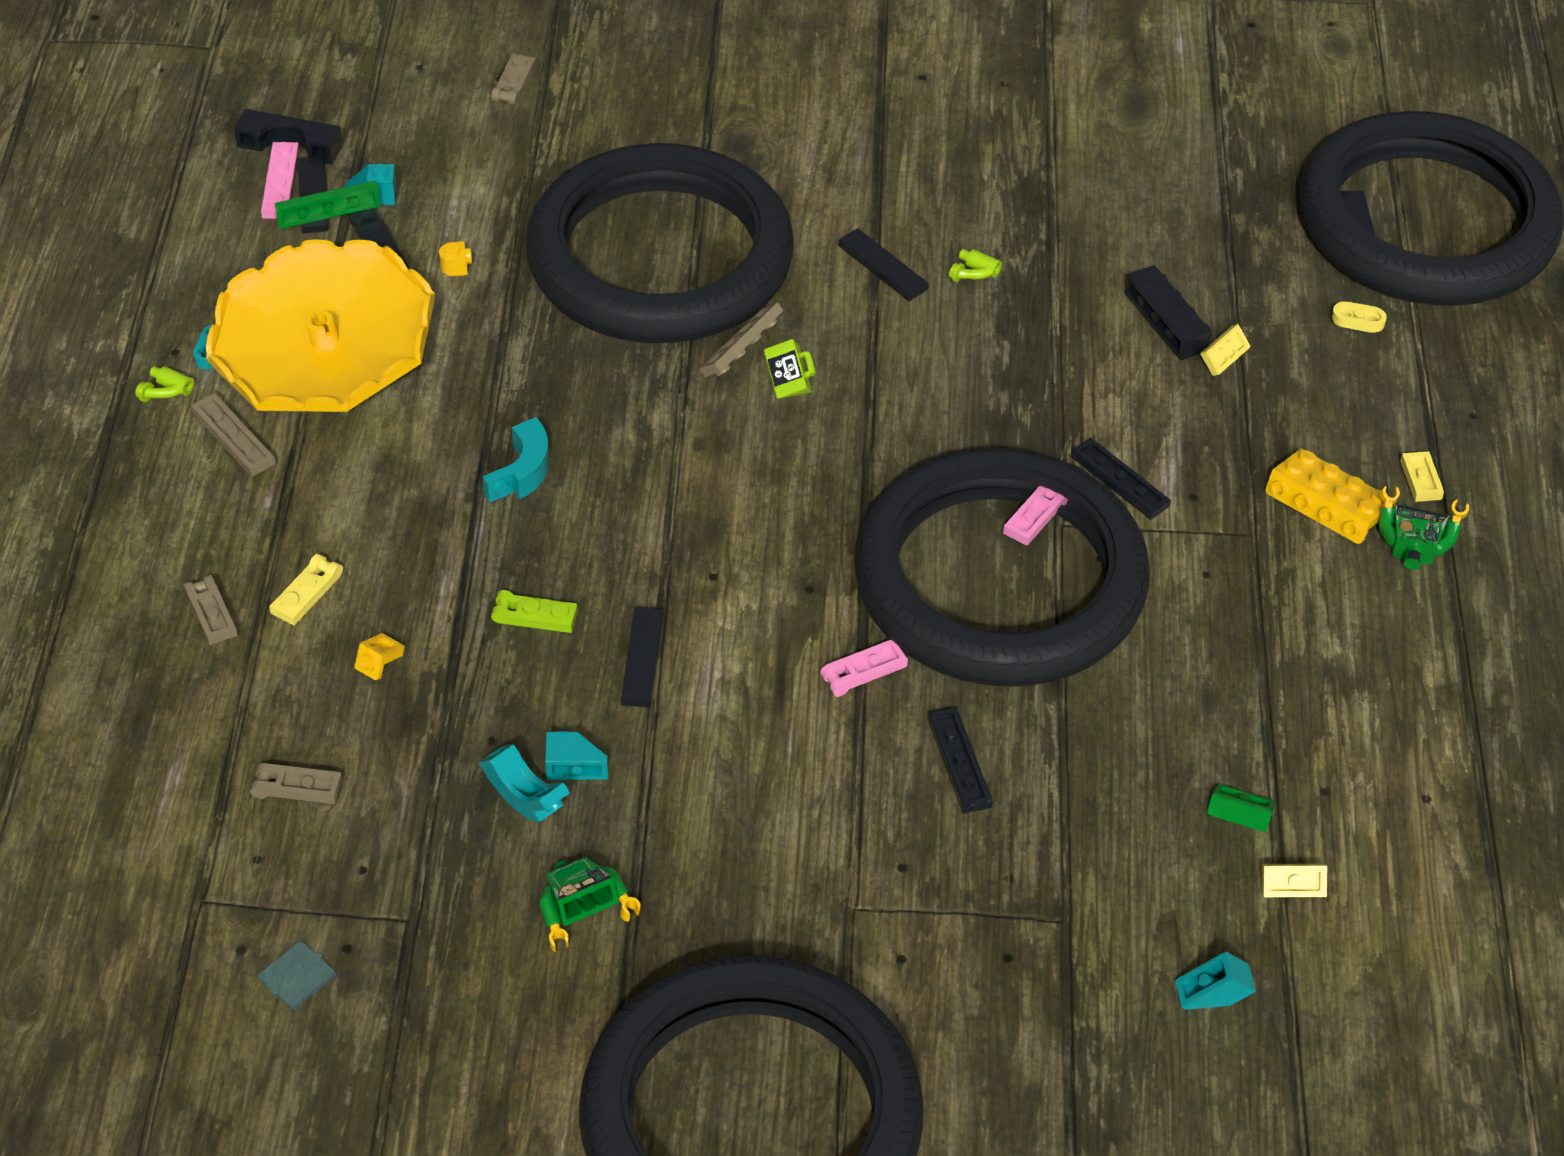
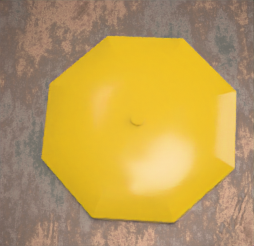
M305 240L301 243V246L296 248L291 245L282 247L265 260L262 269L249 268L235 276L228 283L227 290L221 292L217 300L215 309L216 324L211 325L208 333L206 359L257 411L347 412L421 364L435 301V293L428 282L414 269L408 270L403 260L388 246L380 247L376 242L369 240L346 241L343 247H337L328 240Z

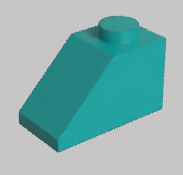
M368 164L345 183V187L375 180L379 189L380 205H395L397 193L395 164Z
M567 731L547 732L545 760L547 780L608 779L607 756L578 732Z
M1228 952L1220 954L1175 980L1181 1008L1185 1010L1231 1006L1256 992L1249 964Z

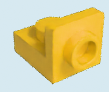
M380 633L359 644L355 669L374 680H378L382 677L384 664L403 656L405 646Z

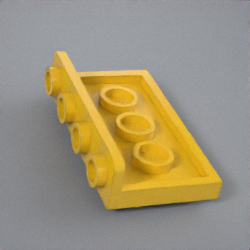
M1299 449L1275 467L1266 486V493L1357 544L1362 543L1366 538L1368 530L1380 521L1381 507H1384V502L1380 498L1382 490L1365 484L1362 479L1343 472L1338 466L1327 463L1316 457L1314 453ZM1397 500L1393 502L1392 508H1394Z

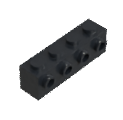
M1155 265L1127 275L1126 296L1181 361L1200 354L1209 346L1212 336L1210 327L1200 319L1195 309L1189 306L1181 293L1172 286L1166 275L1161 273Z

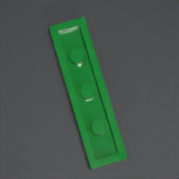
M374 180L274 203L277 225L280 230L380 207L378 185Z

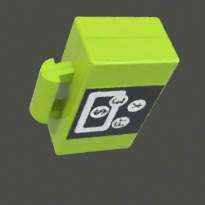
M794 339L764 349V355L777 399L812 392L809 377L814 376L816 370L811 352H801L800 345ZM803 358L806 359V362H807V366H808V370H809V371L806 370V367H805V363H804V359H803Z

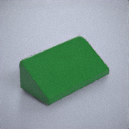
M1217 784L1212 793L1207 813L1210 816L1266 832L1276 802L1232 787Z

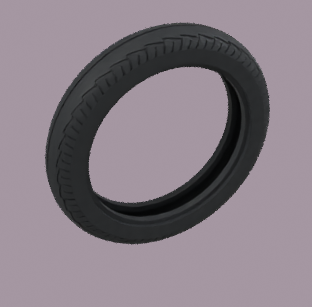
M1400 111L1378 114L1350 123L1329 136L1313 152L1305 166L1299 186L1301 218L1309 237L1321 254L1338 270L1356 282L1362 283V285L1374 291H1379L1382 294L1415 303L1457 306L1482 303L1508 295L1525 286L1545 269L1559 246L1563 231L1564 215L1561 198L1552 177L1540 161L1527 151L1526 148L1505 134L1497 132V130L1484 124L1480 125L1479 122L1450 114L1428 111ZM1396 158H1426L1444 161L1466 168L1495 185L1504 193L1515 208L1521 229L1503 245L1476 255L1438 257L1414 253L1391 245L1365 229L1347 209L1340 188L1354 173L1377 162Z
M648 143L620 147L615 150L602 152L581 161V163H577L554 180L542 194L532 211L526 234V253L532 275L540 290L557 309L576 323L592 331L613 338L641 343L692 341L724 332L746 321L763 308L781 287L791 264L794 244L788 212L774 189L759 174L743 163L718 152L672 143ZM645 191H677L706 198L729 210L744 224L752 238L753 244L747 256L733 271L711 284L678 293L650 294L621 289L597 279L581 267L573 258L567 247V242L573 229L582 218L610 200Z
M1010 448L969 449L948 453L913 467L893 481L873 502L864 517L855 546V575L862 601L873 621L887 638L898 645L905 654L932 670L966 682L989 686H1031L1053 682L1077 674L1096 664L1116 649L1131 632L1143 610L1149 589L1150 567L1145 540L1136 521L1123 502L1103 483L1076 466H1072L1057 458L1025 450ZM1039 486H1042L1068 499L1065 506L1061 505L1057 509L1056 515L1069 522L1087 538L1100 559L1105 577L1103 586L1092 602L1079 613L1061 623L1027 632H994L954 621L928 605L907 581L901 568L899 553L908 536L918 525L945 508L969 501L989 499L1025 503Z
M731 956L707 960L682 968L651 984L631 999L604 1029L588 1060L581 1085L579 1126L585 1155L647 1156L634 1133L630 1119V1106L641 1074L658 1051L686 1030L713 1019L746 1014L768 1015L800 1023L820 1033L839 1047L858 1070L870 1097L873 1120L867 1139L857 1156H917L923 1130V1097L918 1072L904 1039L891 1020L874 1002L844 980L814 966L778 957Z

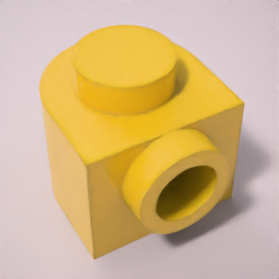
M464 241L449 242L441 246L439 249L441 271L449 276L468 275L467 264L472 263L471 249L465 248Z

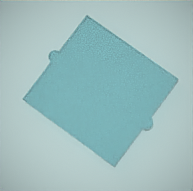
M300 941L257 975L259 981L272 991L274 998H280L294 1011L336 976V972L322 960L321 954H315Z

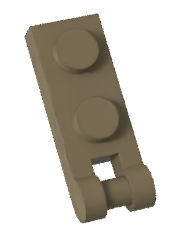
M512 54L497 86L492 90L491 100L499 103L501 100L507 101L508 104L516 106L534 71L536 59L534 57Z
M212 575L202 577V581L196 583L190 581L183 584L185 595L193 608L209 645L238 636L236 627Z
M261 763L258 765L255 774L257 781L252 783L250 793L259 799H265L270 796L335 804L342 782L341 772Z

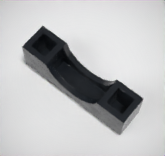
M244 109L234 127L236 144L239 148L261 152L266 147L273 145V142H294L306 150L308 157L323 156L324 163L333 165L343 146L340 126Z

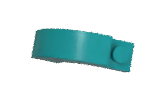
M537 417L512 427L513 447L520 457L514 463L482 476L484 496L489 503L506 497L513 492L521 499L537 489L545 479L549 469L548 437Z
M514 744L501 746L478 762L498 793L518 813L532 821L541 822L562 807L564 804L561 799L570 793L564 782L547 784L540 780L526 765Z

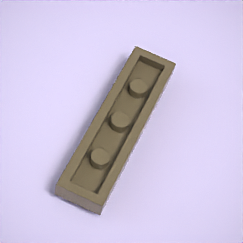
M776 302L761 308L699 368L704 377L713 374L717 376L724 374L730 369L729 363L732 360L734 361L742 357L746 353L745 348L748 345L754 344L762 337L760 333L763 330H767L777 323L776 317L783 312L779 303Z
M215 393L191 405L192 413L251 477L276 465L274 456Z

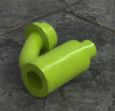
M962 249L959 253V259L966 261V266L972 269H965V265L962 263H954L950 269L949 277L956 283L960 279H984L989 276L996 278L1001 270L1002 261L975 249H972L970 252Z
M153 366L150 370V376L156 378L157 384L164 386V388H154V385L150 382H141L136 388L135 395L142 402H147L150 398H171L180 394L187 396L193 390L194 379L166 366L161 368Z

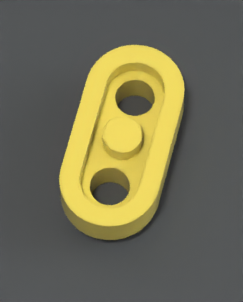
M1346 301L1337 303L1332 313V320L1336 325L1370 333L1383 330L1387 318L1386 313L1378 307Z

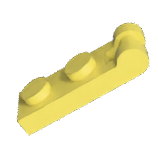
M316 553L302 573L269 606L271 614L295 625L339 579L343 566L334 561L330 563L326 557ZM321 571L325 573L322 577L318 575Z

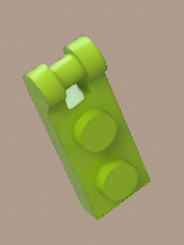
M501 590L497 593V606L493 608L491 618L493 621L501 624L572 633L578 608L577 603L513 595L510 591Z

